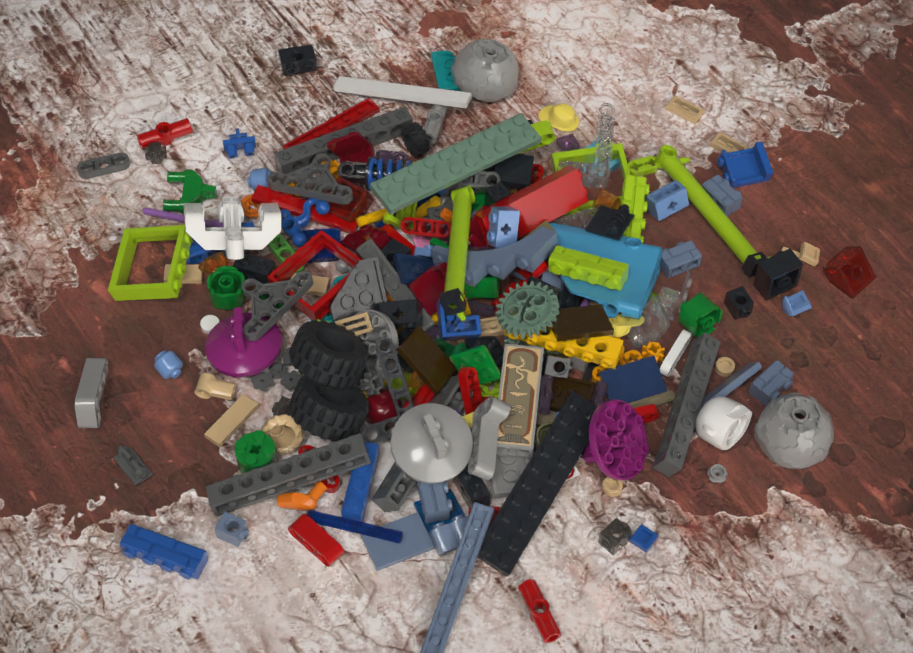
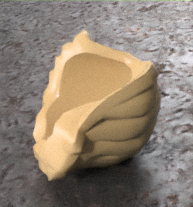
M287 414L274 415L261 427V431L273 439L278 455L293 454L298 447H301L302 440L305 437V432L302 431L301 426L297 425L294 418Z

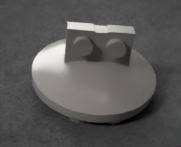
M363 310L357 314L368 313L373 331L357 335L366 344L369 352V359L359 380L365 377L364 373L377 371L378 376L384 377V381L386 379L375 349V342L378 338L386 336L393 341L395 349L399 347L397 331L391 319L384 313L375 310ZM363 317L349 321L345 326L365 321ZM367 325L349 329V331L354 332L357 330H361L367 328ZM388 340L380 341V350L387 351L390 348ZM392 358L388 359L385 362L386 368L388 370L395 369L396 361ZM358 380L354 386L361 387V382Z
M435 403L421 404L406 411L396 422L391 436V451L398 467L408 477L426 484H439L455 478L468 464L473 449L472 434L464 418L455 410Z

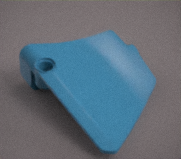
M548 222L558 234V246L629 264L628 279L621 291L559 275L569 292L602 304L609 318H614L619 312H622L624 317L640 319L659 276L662 247L644 244L638 238L622 236L618 241L585 231L583 228Z

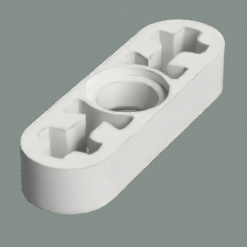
M686 330L681 332L660 367L661 374L667 377L670 376L688 347L693 336L692 333Z

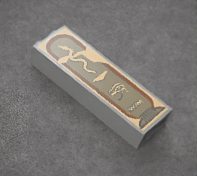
M505 344L498 399L510 404V412L498 427L496 455L528 459L533 455L544 347Z

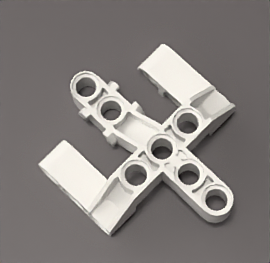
M222 197V202H220L218 208L219 222H223V227H205L204 205H201V203H184L186 232L205 250H225L228 259H243L244 250H262L281 232V211L278 203L260 204L258 216L261 227H241V223H244V212L238 197Z

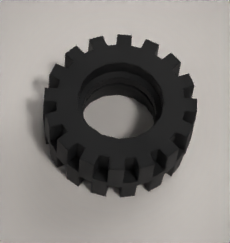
M414 122L401 129L404 145L413 157L422 155L430 150V141L422 125Z

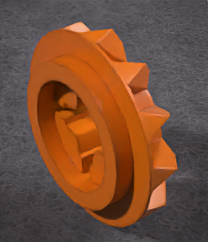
M253 194L247 195L240 201L244 216H247L248 219L251 217L257 219L260 204L251 202Z

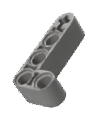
M86 358L75 398L78 428H100L101 414L99 404L108 373L107 358Z
M490 396L476 408L472 419L473 449L468 462L469 474L487 481L492 478L496 464L498 427L510 412L509 403Z

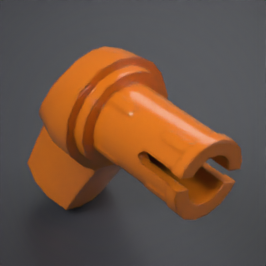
M318 481L307 494L283 493L278 495L277 505L285 509L312 511L317 507V501L327 490V487Z

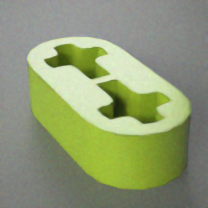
M647 156L630 161L628 163L630 174L637 177L657 172L659 165L654 162L656 157Z

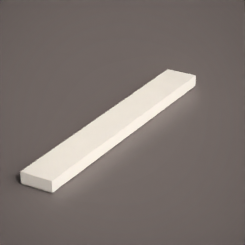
M339 76L333 86L335 92L467 108L472 98L471 93L342 76Z

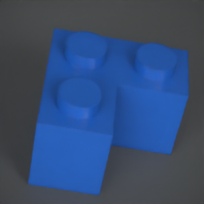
M440 299L436 302L439 339L443 341L478 338L481 335L479 315L466 316V320L461 321L456 314L447 316L439 303Z

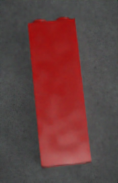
M568 165L489 206L487 209L475 213L474 215L486 246L490 249H496L489 245L487 241V232L489 231L490 224L488 217L491 207H513L520 211L518 239L533 231L545 220L550 222L587 203L586 195L588 193L582 184L581 172L577 168Z

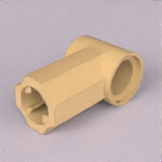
M202 373L194 393L203 399H209L213 396L232 400L235 397L237 385L234 382L219 380L212 374Z

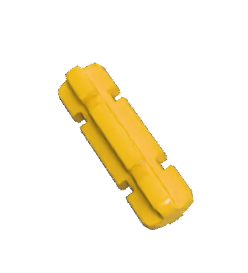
M435 195L417 208L415 218L426 216L427 208L441 205V199Z
M382 208L365 216H360L356 219L357 225L361 227L380 221L386 215L387 210Z

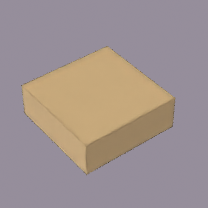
M803 242L800 248L799 259L812 266H816L819 263L820 249L807 242Z

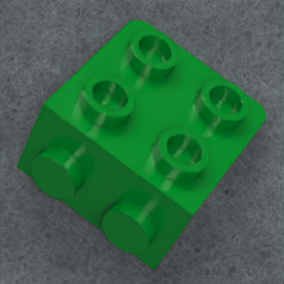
M464 342L456 345L450 357L458 372L462 367H474L478 374L479 385L500 379L501 373L485 345L470 349L466 348Z

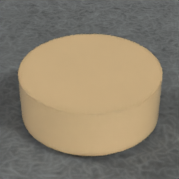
M721 357L716 361L715 371L717 374L728 377L734 373L735 363L731 358Z
M606 477L603 480L602 491L609 497H616L622 492L623 483L622 481Z

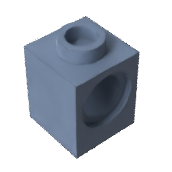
M227 512L223 513L215 527L218 539L237 547L249 535L247 521Z

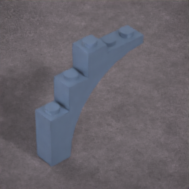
M541 226L531 235L508 246L492 250L468 251L465 283L475 287L487 274L504 280L516 267L533 273L558 245L557 232ZM435 245L431 249L433 263H447L449 249Z

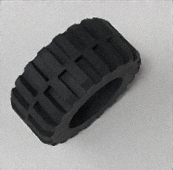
M312 320L299 327L290 347L289 357L294 368L298 369V372L301 375H305L310 381L313 380L317 384L326 385L329 388L336 387L337 389H342L344 387L349 388L358 382L369 359V352L359 336L357 337L354 332L347 330L346 327L338 326L336 323H329L325 320Z
M305 375L298 381L288 406L290 415L294 418L297 425L299 424L303 430L309 431L311 435L319 436L323 440H331V442L348 438L351 435H357L369 412L368 400L357 386L353 385L342 389H337L336 387L329 388L326 385H319L313 380L310 381Z

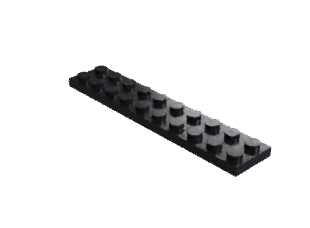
M574 391L569 394L488 527L477 558L506 577L510 575L588 444L590 421L597 406Z

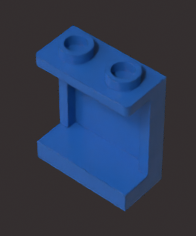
M762 141L756 142L754 147L730 153H726V150H721L719 157H717L718 166L723 171V179L728 180L732 188L769 181L773 174Z

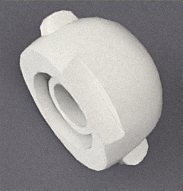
M714 397L705 403L698 413L695 424L696 432L701 439L714 447L728 450L745 433L750 423L752 412L744 405L728 397Z

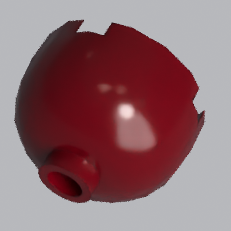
M388 389L379 390V395H371L366 398L369 403V412L365 420L368 424H375L398 416ZM399 398V399H398V405H399L401 408H403L402 402H401V400H400V398ZM388 422L385 429L392 428L395 424Z

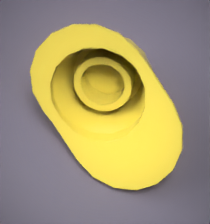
M565 103L546 106L538 114L540 121L547 120L553 128L564 132L573 131L579 125V118L575 114L573 107Z
M618 313L616 317L609 318L614 333L608 336H625L629 333L631 327L641 325L645 319L643 316L640 319L624 317L622 313Z

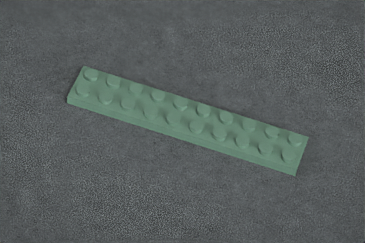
M519 113L370 183L369 188L391 215L541 143L542 138L526 118Z

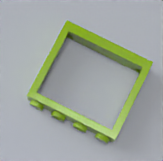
M622 143L551 154L550 164L553 173L560 170L561 167L568 165L573 166L618 159L623 180L625 175H631ZM622 196L588 201L563 216L564 218H577L582 215L592 216L596 214L601 205L619 210Z
M185 225L124 229L108 291L115 301L178 298L180 288H182L183 274L186 272V262L190 255V245L193 242L192 237L186 232ZM177 240L166 283L127 285L138 242Z

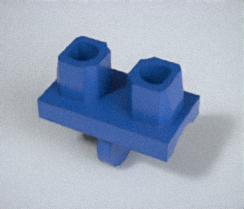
M239 128L235 129L236 134L229 135L230 139L223 140L224 152L226 151L229 159L238 157L237 150L244 149L245 156L254 155L256 147L255 136L247 137V132L240 133Z

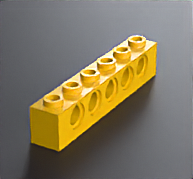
M546 326L547 332L539 331L540 336L533 333L532 338H530L526 334L524 339H522L521 334L515 338L513 332L508 335L507 331L504 330V336L512 340H521L529 345L544 347L548 351H557L568 357H576L588 363L599 364L604 368L616 369L623 350L624 340L611 336L557 342L551 327Z

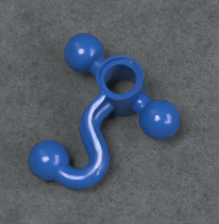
M309 198L303 205V213L295 218L291 216L289 210H280L281 227L286 235L293 240L295 246L301 247L307 243V237L303 234V228L310 221V207L316 204V211L319 214H327L330 210V205L327 201Z

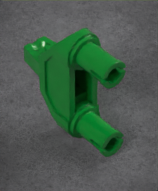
M186 169L184 172H167L168 183L178 182L184 183L180 200H163V211H179L184 214V203H201L202 205L203 200L216 198V186L203 184L202 179L194 170Z

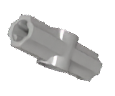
M433 104L431 110L427 113L424 129L430 141L429 145L436 143L438 135L443 129V121L449 106Z

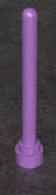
M143 208L142 210L145 215L185 223L184 215L151 208ZM204 219L205 227H223V222H219V219L214 221Z

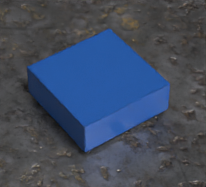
M641 524L629 542L647 553L659 535Z

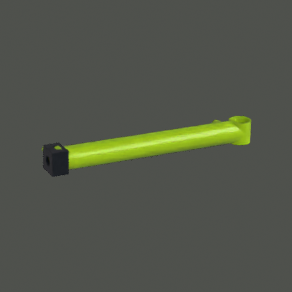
M670 145L661 146L654 161L659 165L658 168L665 170L673 181L677 180L686 187L688 199L743 264L741 269L748 277L755 276L758 263L762 259L770 257H766L763 252L758 253L684 166V164L690 161V158H678L677 150Z
M470 185L451 191L453 212L445 289L443 293H440L439 301L447 316L456 314L461 321L466 320L464 311H466L467 302L464 298L471 209L472 203L476 201L474 191Z

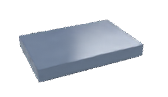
M418 512L361 534L362 541L376 571L434 549V544Z

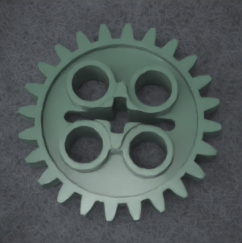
M531 281L530 285L523 282L521 287L519 284H516V289L510 287V293L504 292V298H499L500 304L496 305L499 325H501L503 330L507 331L508 335L513 332L515 338L519 334H521L522 339H524L526 334L530 338H532L533 333L540 336L539 331L547 332L546 326L553 327L551 321H557L556 315H559L558 308H560L557 296L554 295L553 289L549 290L548 285L542 287L541 282L536 286L534 281Z

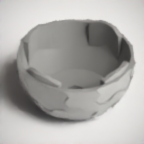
M478 39L470 42L457 54L451 68L455 85L463 92L471 93V96L478 100L496 102L502 98L510 97L518 87L519 68L517 59L505 44L495 40Z
M790 393L774 398L767 403L757 423H755L754 434L761 450L770 461L790 469H803L822 462L827 457L831 444L834 441V425L829 412L815 398L809 395H802L801 393ZM800 413L804 415L805 418L798 419L795 417L794 414Z

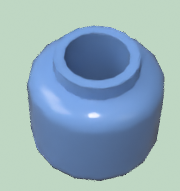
M268 168L252 170L250 177L247 178L248 186L254 192L258 185L269 188L267 176L273 173V171H270Z
M164 350L154 358V368L164 379L171 377L176 379L182 373L183 362L175 352Z

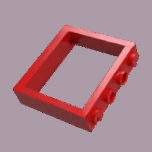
M321 230L314 237L312 236L306 244L299 247L292 256L285 259L267 278L269 283L286 281L323 248H326L351 268H354L357 261L362 259ZM350 273L312 306L301 298L294 306L310 319L322 320L330 312L329 306ZM289 291L287 293L288 296H292L295 294L292 291Z

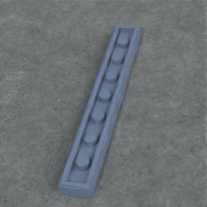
M476 502L473 503L420 653H444L494 508Z

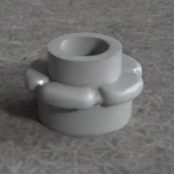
M715 464L709 468L707 475L711 482L723 483L726 480L727 471L723 465Z

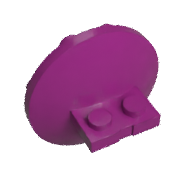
M241 307L234 308V315L216 324L207 336L205 352L209 363L218 372L233 378L258 375L271 366L281 353L283 340L278 325L275 323L257 341H248L244 335V326L252 319V313H243ZM264 316L261 318V321H268L270 318Z
M616 399L605 401L596 408L592 415L589 426V444L586 447L583 459L587 463L596 462L600 470L613 480L622 481L635 477L643 469L646 454L649 452L643 418L637 414L629 403Z

